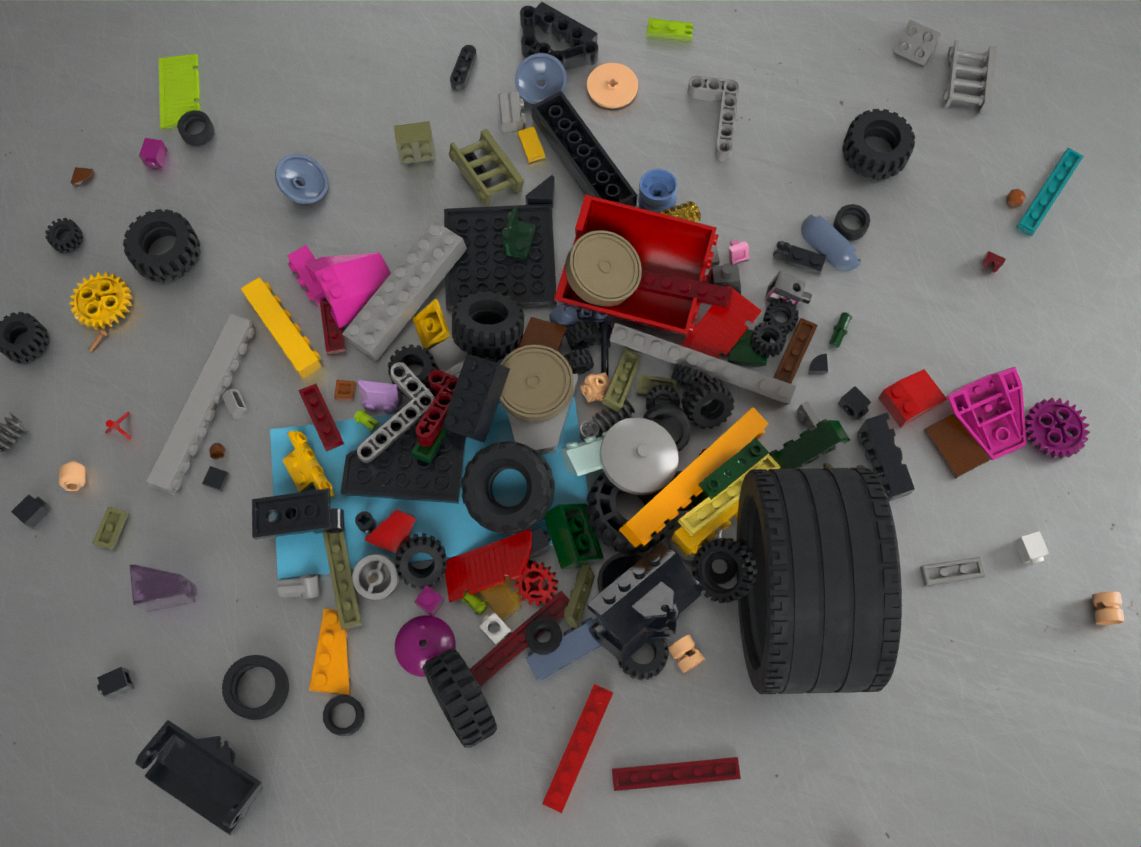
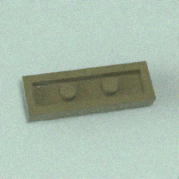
M582 564L580 572L576 575L574 589L570 593L569 604L564 610V617L570 627L578 628L595 578L590 565Z

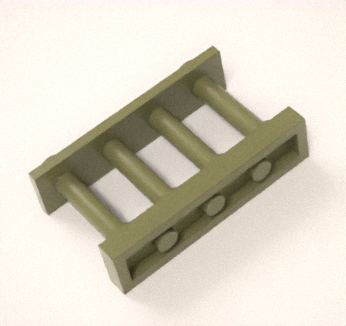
M487 129L481 131L479 142L462 149H458L454 142L450 143L449 157L451 161L455 162L475 190L478 199L486 207L489 206L490 197L494 193L508 187L512 188L515 193L522 191L524 179ZM481 148L488 154L471 162H467L464 155ZM490 161L494 162L497 168L478 176L473 168ZM499 174L503 175L506 181L490 188H486L482 181Z

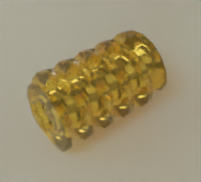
M687 201L686 203L661 211V214L693 222L701 220L700 210L693 201Z

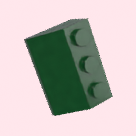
M559 504L550 509L544 517L561 570L575 569L581 567L582 564L587 565L604 559L598 538L593 533L595 530L589 526L587 521L589 515L585 511L586 504Z

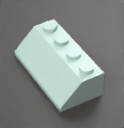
M608 431L603 432L602 436L597 438L595 436L587 437L581 443L571 442L566 444V447L561 449L566 471L576 476H581L602 469L600 446Z

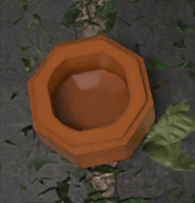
M1012 189L1006 197L1007 203L1012 207H1020L1026 199L1025 193L1020 189Z

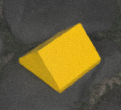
M434 299L413 318L423 349L430 350L450 337L437 299Z

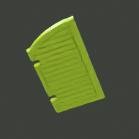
M198 54L159 58L161 130L176 127L179 119L186 112L200 111V103L195 102L196 99H200L199 71L193 70V68L198 67Z

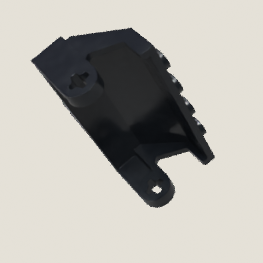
M660 543L587 603L588 609L603 624L602 626L597 622L589 628L590 634L600 645L623 663L648 641L670 639V634L665 633L666 630H672L673 634H676L679 614L701 596L700 582L693 578L674 551Z
M167 720L140 752L135 764L145 769L157 757L156 762L145 774V778L231 836L245 818L252 802L263 789L262 783L235 765L236 754L229 747L227 740L224 741L222 746L221 736L196 739Z

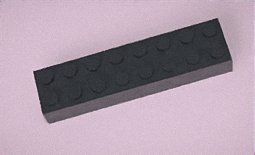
M562 91L531 106L533 121L586 195L633 207L637 206L638 195Z

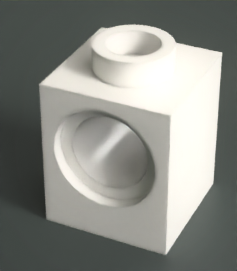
M495 613L486 615L480 622L481 625L479 627L495 646L512 633L509 627ZM492 624L500 626L497 633L489 632V627Z

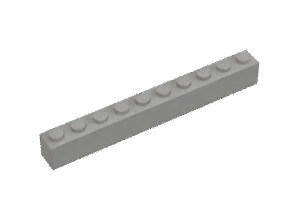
M230 313L146 481L153 488L172 495L180 488L181 479L190 467V460L197 453L201 438L206 435L207 426L213 420L218 404L223 400L222 395L225 389L231 384V377L234 371L238 369L242 355L247 351V344L250 338L252 339L255 335V326L251 320Z
M615 323L609 340L673 364H682L708 374L710 377H716L724 382L790 404L796 388L795 385Z

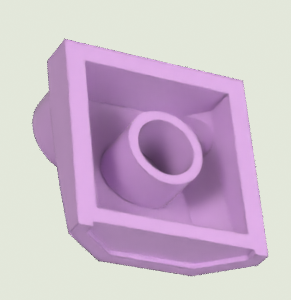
M358 381L362 395L361 405L364 406L365 410L375 411V409H379L386 413H394V411L399 409L402 396L397 384Z

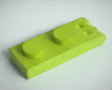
M649 18L646 36L691 41L694 24Z

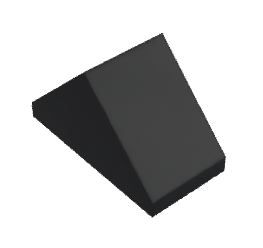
M553 175L525 195L526 205L552 204L553 208L555 177Z

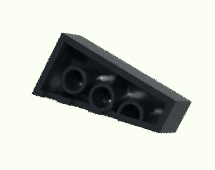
M887 412L866 419L857 432V438L859 443L863 444L866 459L871 462L873 472L881 481L888 500L892 501L910 495L915 488L907 465L901 462L903 459L902 451L894 443V436L896 434L894 428L889 429L887 420L890 417Z

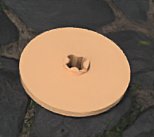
M605 63L596 67L588 76L587 92L590 98L602 107L620 108L629 104L635 98L638 92V80L635 73L627 66L619 63Z

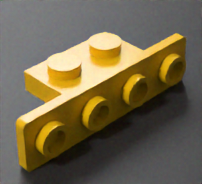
M289 431L287 435L295 449L282 461L298 492H305L314 484L316 490L329 488L330 498L334 497L335 493L332 485L328 482L323 468L319 465L314 451L307 442L306 436L301 431Z

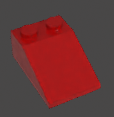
M925 369L897 381L884 389L878 397L900 428L947 400Z

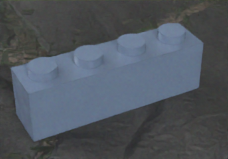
M590 617L581 623L582 626L576 630L573 627L565 631L560 646L554 652L543 655L533 651L528 653L529 656L526 657V661L538 682L602 646L592 637L589 628L596 622L602 625L598 618L592 619Z

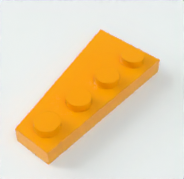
M324 608L309 690L351 696L346 639L347 629H341L338 610Z

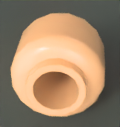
M75 461L63 464L59 469V485L67 491H77L82 488L86 483L85 467Z

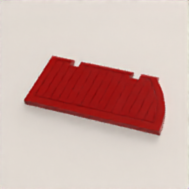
M733 289V295L728 308L712 305L694 327L692 334H689L680 346L722 360L718 356L721 353L727 356L749 328L745 325V322L749 320L753 323L762 310Z
M525 530L448 559L446 561L445 578L449 602L464 598L465 592L468 590L469 594L472 595L505 583V577L507 576L510 577V580L521 577L531 553V530Z

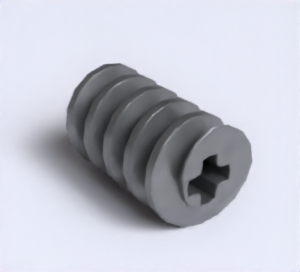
M625 398L619 412L609 407L608 409L604 408L602 409V414L597 412L595 417L592 416V419L597 422L599 431L603 433L606 432L607 428L610 429L612 425L624 420L625 417L632 418V413H635V410L629 400Z
M10 413L12 419L4 417L6 424L0 423V454L2 455L5 453L2 447L10 448L8 441L15 443L14 436L22 437L19 430L28 431L25 424L12 413Z

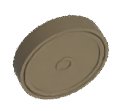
M592 231L580 237L570 249L565 262L566 276L574 292L586 302L600 307H611L621 304L632 295L641 280L642 267L636 250L626 239L609 231Z
M527 345L512 351L503 359L501 365L510 368L499 401L510 415L525 422H544L558 416L568 406L574 390L573 372L568 361L558 351L544 345Z

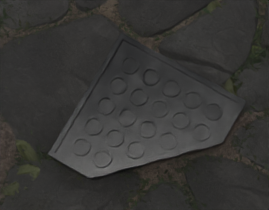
M424 397L421 398L420 403L427 406L431 401ZM408 410L405 415L411 419L416 416V413L413 410ZM418 420L371 462L365 463L359 460L357 449L348 453L345 458L340 493L348 496L459 504L466 437L448 431L431 462L427 463L413 457L411 453L418 442L416 435V426L420 421ZM393 423L390 428L393 431H399L402 426L399 423ZM379 435L376 438L378 444H384L387 441L383 435ZM364 448L361 451L363 457H369L372 454L369 448Z

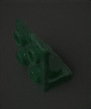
M513 206L512 212H509L507 216L508 226L507 228L504 227L502 232V239H504L503 247L505 248L506 255L527 260L535 235L536 225L519 221L518 207Z

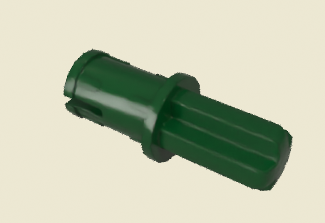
M841 313L837 325L833 328L834 332L829 341L833 348H838L844 335L848 333L847 328L853 318L849 313Z

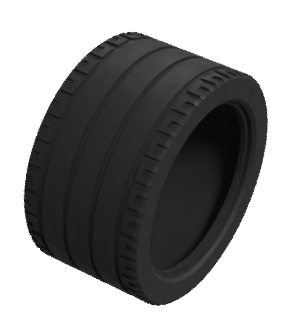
M866 467L750 470L744 477L740 491L736 541L742 542L740 546L745 545L748 548L746 553L751 552L753 554L750 560H755L756 565H753L752 568L757 569V574L753 575L756 578V582L751 584L754 587L748 591L749 593L746 596L738 599L744 658L753 688L759 694L881 691L888 684L894 672L899 650L902 619V585L898 541L891 507L881 481L873 471ZM736 562V565H737V581H738V579H739V567H738V564H737V562Z

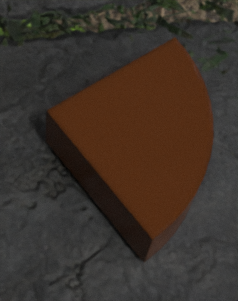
M75 167L71 184L73 186L82 185L83 182L91 179L95 172L93 169Z

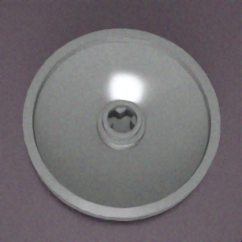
M628 418L619 421L608 430L601 442L600 462L604 473L616 487L627 493L635 495L656 493L672 480L677 471L679 461L678 450L673 438L662 426L651 420Z

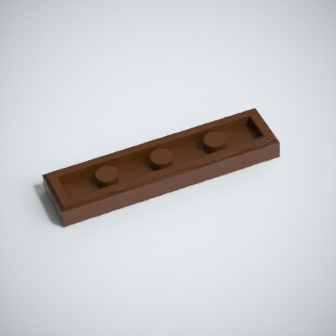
M800 318L773 378L789 384L792 383L818 326L817 324Z

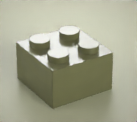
M430 121L394 126L396 146L401 164L436 159Z

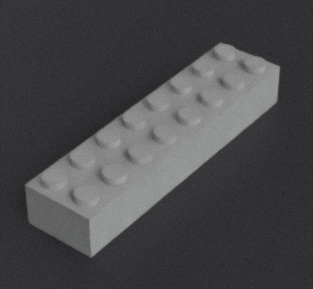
M433 221L342 333L346 340L377 362L467 250L463 238Z

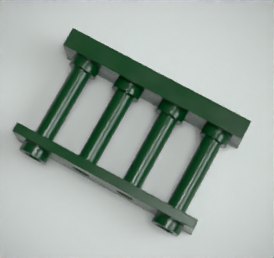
M756 438L698 484L703 491L697 497L694 494L690 497L692 500L691 504L696 507L708 497L711 500L714 499L768 455V450Z

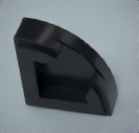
M827 353L818 355L812 360L808 373L828 372Z

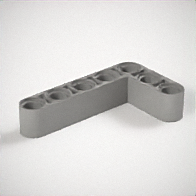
M693 76L689 80L687 90L690 98L721 102L715 158L720 162H726L730 159L733 148L739 84L732 79Z
M398 362L393 364L390 375L393 382L398 385L411 401L359 445L357 454L362 462L368 463L374 460L420 420L434 400L433 394L404 363ZM402 369L405 374L402 377H397L394 371ZM410 383H414L417 385L418 389L415 391H409L407 389V385ZM426 397L430 399L431 403L424 406L420 403L421 398ZM408 410H413L416 416L410 419L406 417L405 413ZM393 423H399L402 428L399 431H393L390 426ZM379 435L386 437L387 441L384 444L376 442V438ZM369 448L372 454L369 457H363L361 455L362 449Z

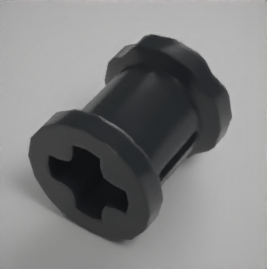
M362 511L355 517V523L363 533H371L375 529L376 522L369 512ZM368 519V522H366V525L363 526V523H365V520Z

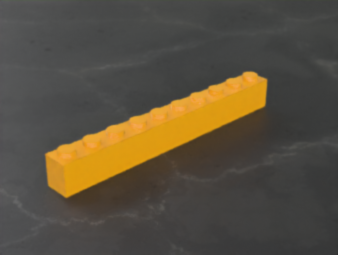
M752 407L625 523L619 531L635 548L640 544L645 546L653 538L651 534L654 531L659 533L666 526L664 522L667 519L671 521L679 514L677 509L680 507L684 509L692 502L690 497L693 494L697 497L703 491L698 486L701 481L749 444L754 437L759 439L766 432L764 428L769 423Z

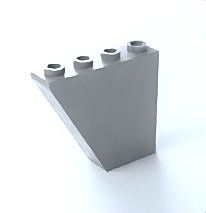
M577 373L573 374L574 390L568 406L558 416L544 422L532 423L519 420L507 412L514 442L525 444L536 450L540 455L557 452L578 386Z

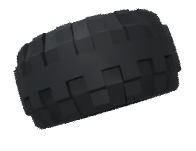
M511 441L492 443L475 453L473 459L465 467L466 470L461 480L463 504H465L472 519L490 531L513 534L528 530L540 522L547 515L546 513L550 506H552L555 489L552 470L542 455L525 444ZM506 469L519 471L525 477L527 483L525 497L519 504L511 507L499 504L492 493L495 477Z

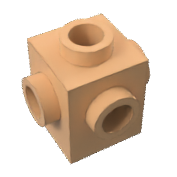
M606 372L597 375L590 374L585 377V381L580 386L582 394L586 397L588 403L593 401L600 402L605 396L610 379Z

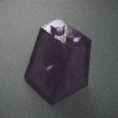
M134 564L129 565L134 606L145 612H152L195 602V596H197L196 585L181 574Z

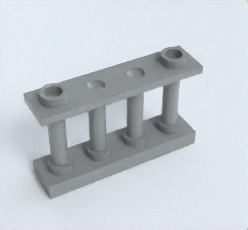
M955 40L953 47H949L947 54L950 60L947 88L943 94V100H945L944 107L948 108L952 100L976 103L980 106L979 113L986 114L992 104L997 47L990 46L988 51L982 54L958 50L959 40ZM957 57L980 60L984 63V66L980 68L957 64ZM956 71L978 74L982 77V81L955 78ZM954 85L979 89L981 95L973 96L954 93Z

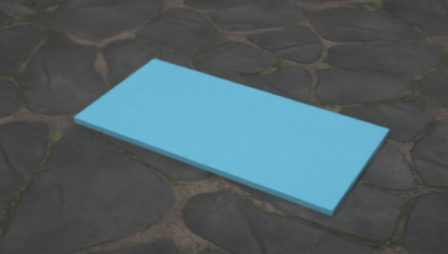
M575 396L557 452L542 455L549 464L555 480L554 499L549 510L559 504H588L586 501L588 495L586 474L576 476L567 472L561 449L565 448L568 443H581ZM500 401L485 443L466 437L462 477L464 476L466 465L480 449L496 442H514L507 411L503 408ZM395 414L373 416L374 419L380 422L378 427L375 426L376 429L373 432L360 422L356 423L355 419L334 421L344 445L327 452L314 424L270 429L273 496L299 493L282 460L295 449L287 433L289 431H301L306 436L310 448L314 451L315 457L323 468L328 482L332 485L335 496L330 498L331 509L339 508L344 510V533L352 571H354L355 566L361 559L372 554L387 555L396 563L395 553L364 541L365 536L370 533H363L355 523V517L362 511H367L372 515L376 522L375 529L395 509L414 515L416 520L410 532V538H414V534L417 533L418 537L422 536V533L427 534V537H430V535L434 536L435 540H439L441 546H444L446 559L517 534L496 533L482 527L472 519L465 504H463L461 496L462 486L460 488L459 504L342 495L340 492L346 455L351 451H355L361 443ZM514 469L501 471L495 477L492 485V493L495 500L506 507L519 504L525 497L527 490L525 477ZM314 484L305 492L316 490ZM545 518L530 528L532 532L541 527L542 531H547L550 536ZM368 519L365 520V523H363V526L366 525V522H368ZM308 532L276 537L278 580L299 578L309 574H330L323 533ZM417 553L410 558L409 563L433 561V558L426 553Z

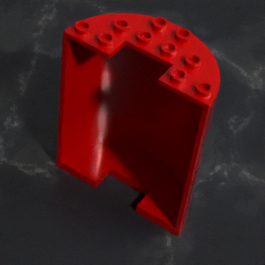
M585 194L575 227L576 236L573 245L580 237L592 231L603 230L613 232L626 239L633 246L639 256L642 270L707 283L708 276L705 273L706 269L711 267L714 252H711L713 245L716 246L719 235L715 234L717 227ZM565 264L554 298L555 302L685 336H688V333L692 334L695 325L692 321H696L701 305L695 297L693 301L636 289L621 304L611 307L596 306L586 302L574 292L566 276Z

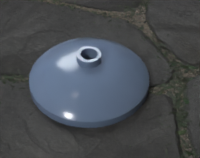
M538 53L527 57L520 63L515 74V84L519 95L526 102L535 105L560 91L564 93L567 85V74L563 64L557 58L549 54ZM544 81L545 84L543 86H540L539 82Z
M291 154L281 159L276 167V183L281 192L289 199L301 204H312L321 200L328 189L327 174L323 167L311 157L302 154Z

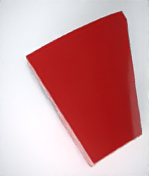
M395 509L374 531L365 536L364 541L396 554L401 542L405 543L406 538L409 537L416 518L414 515Z

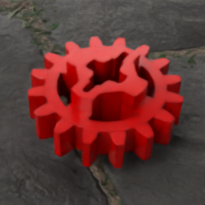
M536 561L532 565L527 563L522 576L516 578L518 582L514 584V587L519 588L517 595H523L522 601L527 598L529 605L535 601L536 606H539L541 601L547 604L548 599L552 600L555 596L553 593H556L558 590L555 585L559 581L553 579L556 572L550 573L551 566L544 568V562L539 566ZM538 579H540V581L538 582L539 584L532 588L535 581H538Z

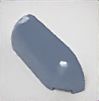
M810 214L804 220L801 227L802 236L817 252L827 256L826 260L833 267L842 271H850L861 264V259H857L854 253L857 251L855 247L820 215L815 217Z

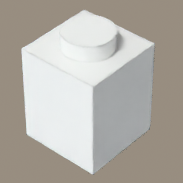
M1040 531L1022 536L1014 541L1023 563L1031 562L1032 565L1044 561L1043 557L1049 554Z

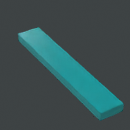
M1069 147L1067 148L1016 226L1017 228L1033 236L1084 157L1083 155Z

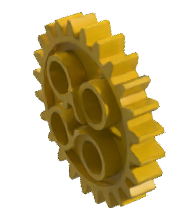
M97 272L96 277L90 274L89 280L83 278V284L77 283L79 289H73L75 295L70 296L73 300L69 303L72 307L70 311L82 325L85 324L88 328L92 326L97 330L100 325L102 329H105L106 324L112 327L113 321L119 324L118 318H125L123 312H129L126 306H132L129 301L133 299L129 294L131 290L121 277H116L114 273L109 275L105 272L102 276Z

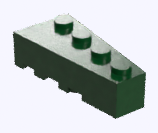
M824 419L816 424L817 428L810 431L808 429L799 435L801 438L796 441L792 439L784 443L783 449L779 451L777 449L773 450L769 455L779 464L780 469H801L804 463L807 465L817 460L819 454L822 453L824 455L835 450L836 444H845L851 440L838 420L827 421V419Z

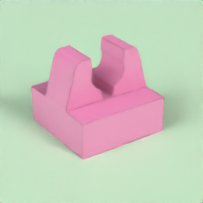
M736 239L730 242L729 261L732 265L749 259V245L746 241L740 243Z

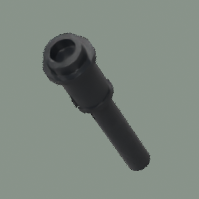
M602 323L599 325V331L602 335L599 340V347L601 348V373L606 372L609 378V348L611 347L609 340L612 328L610 324Z

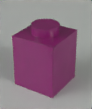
M145 138L139 157L147 167L162 168L168 150L162 140Z
M427 585L414 601L418 608L432 617L435 616L445 602L440 594Z

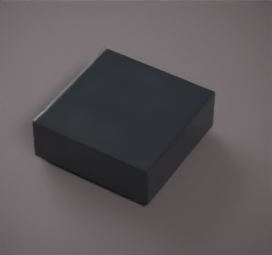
M210 466L202 484L222 491L229 473Z

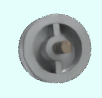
M372 554L361 559L355 566L352 577L353 584L357 592L363 597L378 600L388 596L395 590L399 582V573L396 571V563L392 558L384 554Z

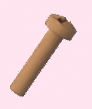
M100 329V334L88 350L92 352L101 339L108 335L107 332Z

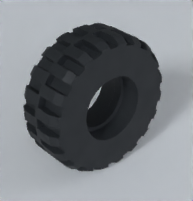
M603 471L590 488L591 490L586 498L588 504L585 507V511L589 515L587 521L589 526L594 528V535L597 538L600 537L604 541V545L607 547L611 545L618 552L626 550L628 553H636L637 551L642 553L648 551L651 547L654 548L670 533L676 522L675 518L671 521L667 519L664 522L666 526L659 533L654 531L651 534L653 538L645 546L640 544L635 548L619 531L629 520L619 513L616 506V496L627 492L616 487ZM660 491L649 495L635 496L640 498L644 505H646Z
M448 649L426 661L423 665V671L447 721L464 748H471L494 735L497 730L495 718L477 681L456 649Z

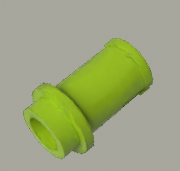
M359 409L354 415L356 423L360 422L372 432L376 429L375 426L378 427L380 423L368 415L366 410Z
M469 591L462 598L463 602L475 610V614L482 615L488 608L485 600L482 601L474 594L470 595Z

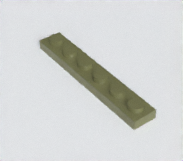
M344 531L340 533L325 532L323 537L341 629L362 625L356 589L353 584V574Z

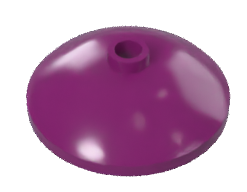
M430 615L418 616L406 622L399 630L395 639V655L399 664L410 674L419 677H426L423 671V665L426 661L448 649H456L455 636L449 625L440 618ZM423 640L427 641L425 647L420 646V642Z

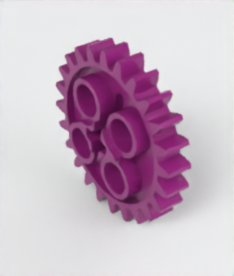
M1050 398L1048 401L1043 399L1040 403L1037 402L1025 416L1027 419L1025 426L1028 427L1025 431L1030 433V436L1026 439L1034 441L1031 446L1037 445V452L1044 450V456L1051 453L1052 459L1057 457V455L1060 459H1063L1065 456L1069 458L1085 447L1084 443L1088 441V438L1085 436L1090 431L1085 430V428L1089 424L1083 423L1087 417H1080L1082 410L1075 411L1076 405L1074 404L1070 407L1068 400L1063 404L1061 398L1056 402L1053 398ZM1049 437H1052L1055 440V443L1052 442Z

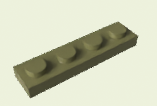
M627 348L624 349L603 398V405L616 412L621 410L642 356Z

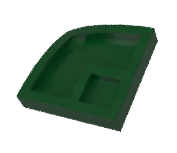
M747 329L729 352L727 362L745 366H766V354L760 356L759 351L755 353V348H751L750 340L753 330ZM761 337L764 341L770 343V337Z

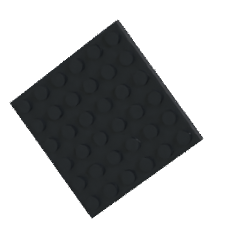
M552 204L444 209V227L463 238L467 250L445 276L446 310H452L463 297L466 298L467 295L471 293L476 294L480 291L482 293L492 291L493 293H502L504 296L508 295L513 300H516L520 306L557 305V302L554 300L556 295Z

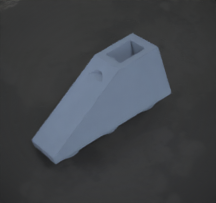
M559 304L549 314L551 323L565 326L567 330L575 327L576 324H581L583 321L584 323L586 321H594L597 326L602 323H611L608 315Z

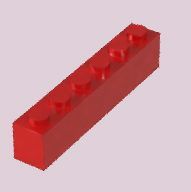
M596 684L593 685L542 804L562 814L613 696V692Z

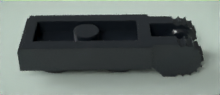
M784 241L777 242L776 247L789 254L787 255L785 252L776 250L773 253L774 258L784 261L786 264L821 274L827 256L794 245L791 246Z

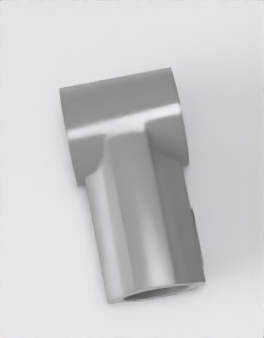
M309 574L299 578L280 579L277 586L280 598L295 596L313 598L319 596L318 575Z

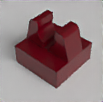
M987 251L982 267L986 268L989 263L994 262L992 272H997L1004 264L1006 258Z

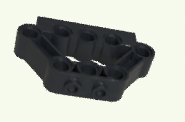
M542 1L536 8L533 6L521 8L520 25L523 28L521 52L525 58L538 53L549 54L557 58L563 64L565 70L597 63V32ZM537 25L542 28L545 34H553L559 42H567L570 48L554 51L548 43L538 42L535 37V26Z

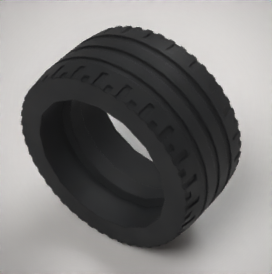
M249 655L234 662L224 675L222 683L223 698L230 710L243 718L251 720L268 718L278 712L286 702L289 691V680L283 667L273 659L263 655ZM254 667L266 668L275 678V689L272 697L264 705L257 708L244 706L237 696V687L241 677Z

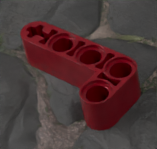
M441 370L431 371L428 375L430 391L437 396L416 426L417 441L424 447L431 446L441 433V426L454 392L453 389H455L458 380L457 377Z

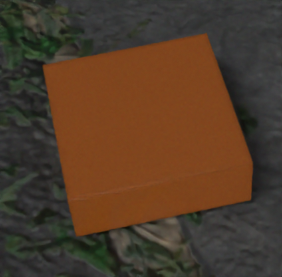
M336 380L335 400L354 401L356 382Z

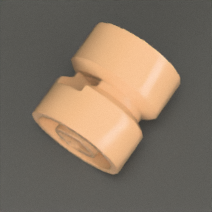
M1100 592L1092 595L1093 606L1097 608L1094 612L1096 624L1112 625L1125 622L1123 610L1119 609L1122 605L1119 592Z
M686 635L668 648L673 659H678L677 665L683 674L705 660L701 651L694 648L695 642L690 635Z

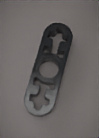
M465 45L460 51L450 77L451 87L454 90H462L467 84L477 58L476 48L472 45ZM461 65L468 66L466 70L459 69Z

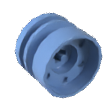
M652 169L646 172L641 177L639 183V208L669 215L674 210L678 184L674 175L663 169Z

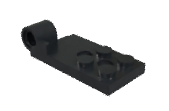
M329 488L252 499V538L255 540L308 532L317 534L345 531L344 510L338 508L331 509ZM295 509V517L288 519L289 511ZM276 512V519L270 522L269 515Z

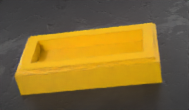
M534 126L517 131L528 163L544 159L545 153Z

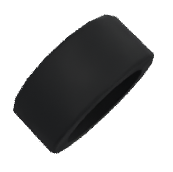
M193 110L186 112L178 121L177 128L182 139L192 146L207 143L214 134V127L210 118L202 111ZM203 122L206 124L203 131L198 134L186 133V129L192 123Z
M845 205L837 212L834 228L847 240H858L865 235L869 228L870 215L866 209L859 205ZM845 215L856 216L861 220L862 227L858 230L848 229L843 225L842 217Z
M338 695L330 699L325 705L323 722L331 733L339 736H350L362 726L364 709L361 703L354 697ZM341 703L352 705L356 711L354 722L347 728H339L332 721L333 709Z

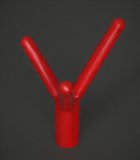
M126 412L116 422L107 420L106 426L109 428L105 431V434L112 430H117L130 440L131 436L122 430L119 425L130 413Z

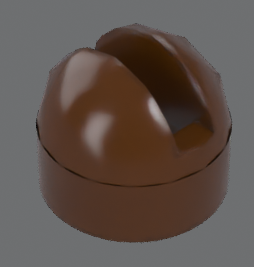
M214 443L211 445L209 453L212 459H221L226 456L225 447L222 444Z

